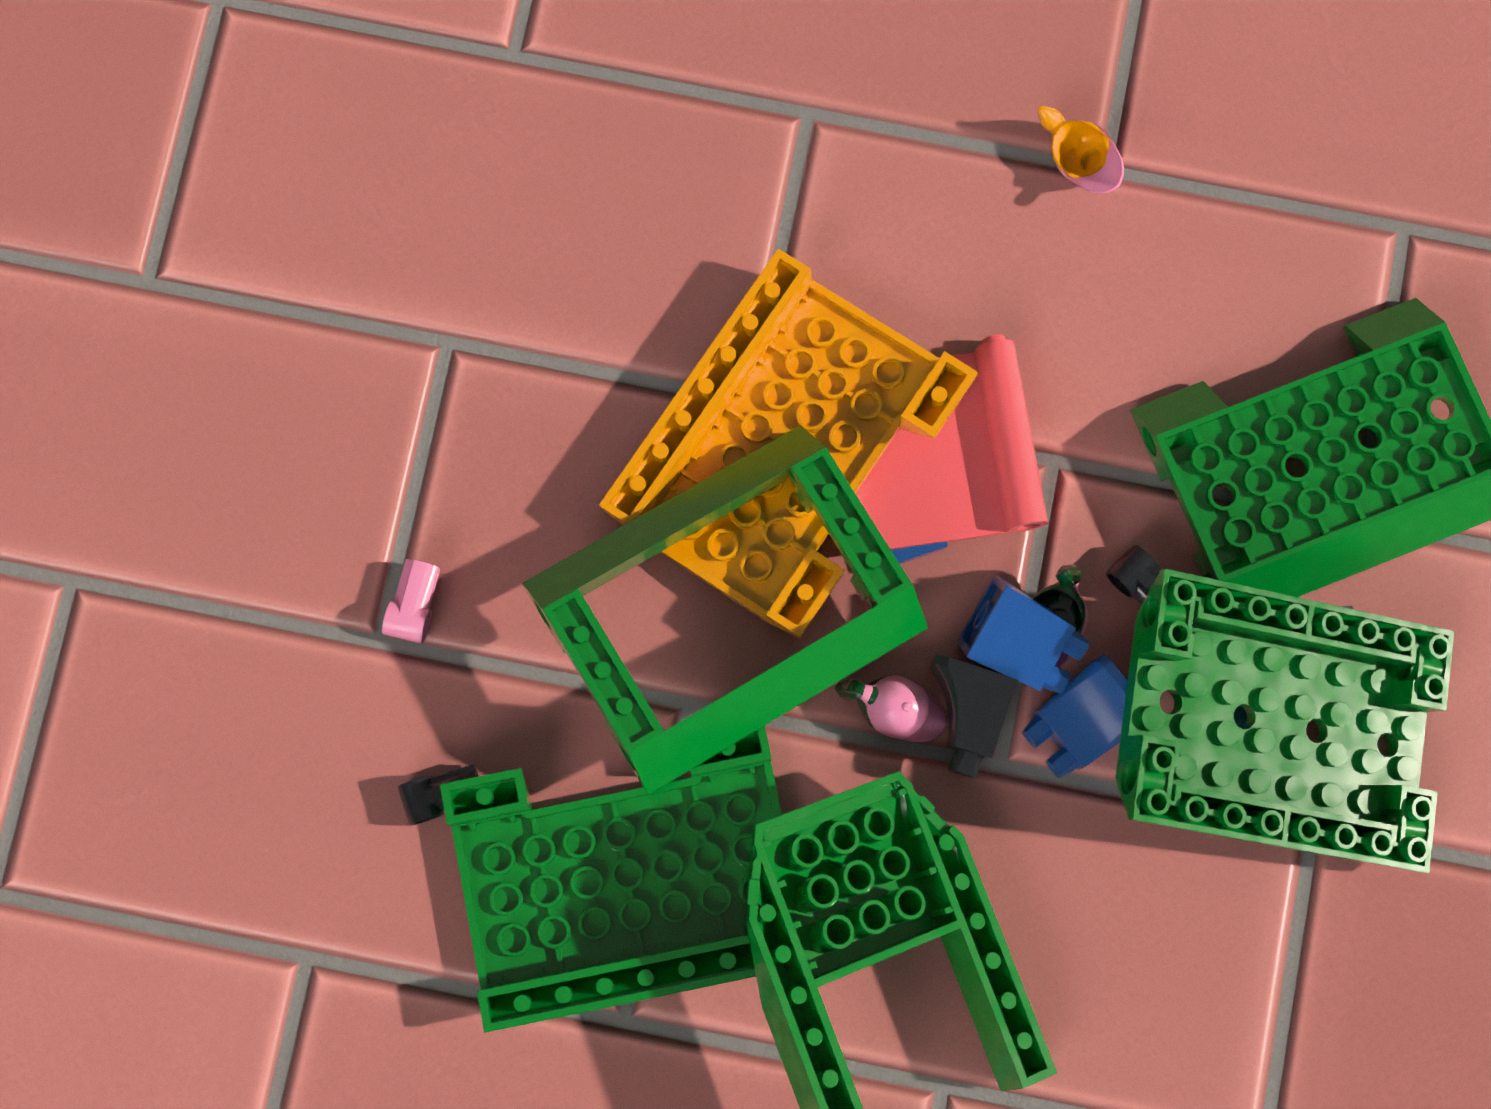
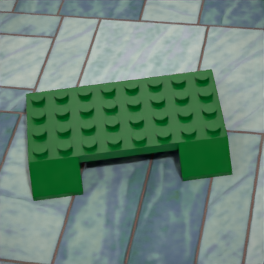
M765 726L690 770L691 778L672 781L650 795H647L642 787L533 810L522 768L440 784L446 823L452 828L480 984L477 996L484 1033L756 977L746 923L752 830L754 825L782 815Z

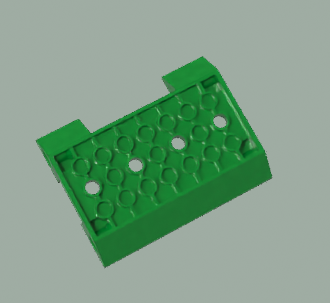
M1413 298L1345 325L1343 328L1356 357L1230 407L1204 381H1201L1130 410L1161 482L1167 479L1170 480L1200 549L1193 553L1202 577L1300 597L1491 520V419L1444 320L1417 298ZM1439 400L1447 405L1449 416L1446 420L1438 419L1432 414V401ZM1360 429H1369L1375 433L1377 437L1375 448H1366L1359 442L1358 433ZM1295 457L1303 462L1305 472L1302 477H1293L1287 472L1285 467L1287 458ZM1224 486L1229 489L1232 494V502L1229 506H1220L1214 502L1212 498L1214 487Z

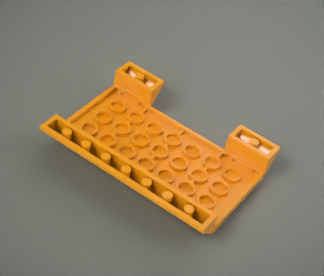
M778 248L600 502L599 507L623 526L800 425L827 448L856 494L899 429L935 439L977 377L978 372L945 351L940 358L936 357L812 280L811 268ZM789 476L784 482L660 552L765 622L798 638H801L845 572V569L817 552L829 533L814 510L809 513L806 512L795 494L797 488Z

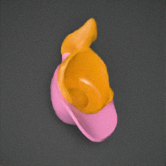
M1047 106L1038 107L1041 125L1044 130L1053 134L1051 148L1053 160L1059 171L1072 183L1089 192L1101 194L1116 190L1123 179L1124 164L1115 143L1107 132L1089 121H1066L1063 115L1054 108Z

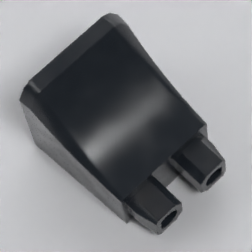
M937 654L932 659L930 669L939 682L947 707L948 737L946 747L954 749L948 771L976 778L982 759H992L1017 679Z

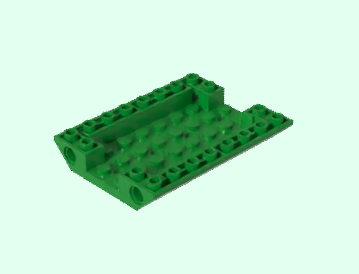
M1161 569L1136 614L1115 775L1128 819L1429 873L1438 792L1419 788L1427 712L1446 711L1455 631L1179 571ZM1164 691L1169 692L1174 699V708L1169 714L1165 713L1160 706V697ZM1238 706L1243 707L1247 713V722L1243 728L1238 727L1234 721V711ZM1311 720L1319 728V735L1315 742H1312L1306 733V727ZM1382 734L1389 742V750L1385 756L1379 752L1377 747L1378 739Z

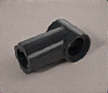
M1133 545L1106 572V576L1121 593L1129 598L1134 597L1142 605L1159 574L1160 567L1147 551L1138 545Z
M475 765L465 766L436 777L432 775L424 776L399 785L397 788L409 826L430 821L444 815L440 784L478 777Z

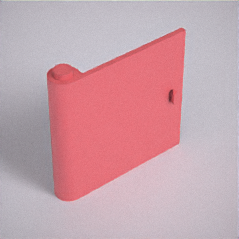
M998 334L982 339L983 344L979 345L972 353L951 355L976 370L978 375L935 439H931L899 429L857 491L856 496L891 550L1038 529L1048 524L1015 344L1013 340L1006 339L1005 335Z

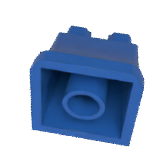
M996 575L989 583L962 631L958 646L969 659L1008 677L1017 679V681L1038 691H1041L1043 687L1061 694L1066 688L1071 674L1055 664L1062 652L1080 660L1087 651L1090 642L1075 630L1076 627L1068 620Z
M1104 654L1091 661L1068 682L1063 693H1055L1032 714L1034 718L1021 732L1034 748H1037L1049 737L1057 744L1060 750L1045 761L1057 778L1075 769L1079 770L1086 767L1120 743L1128 680Z

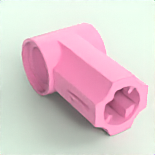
M405 560L395 599L389 602L382 626V633L384 635L423 644L431 622L432 610L430 605L440 573L439 567L422 561Z

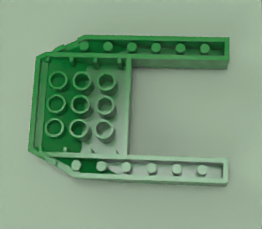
M899 771L753 826L746 923L762 1009L800 1109H863L818 987L938 937H941L1000 1091L1024 1089L1057 1074L964 835L954 825L949 826L934 811L936 807L925 796L917 794L913 784Z

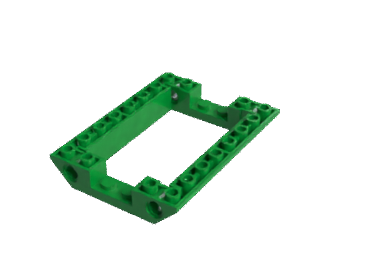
M801 425L522 583L563 654L567 653L606 718L607 728L647 795H650L928 628L914 586L827 448ZM789 476L797 488L795 494L807 513L813 510L816 512L854 573L850 582L862 601L867 600L872 609L664 731L583 596L784 482Z

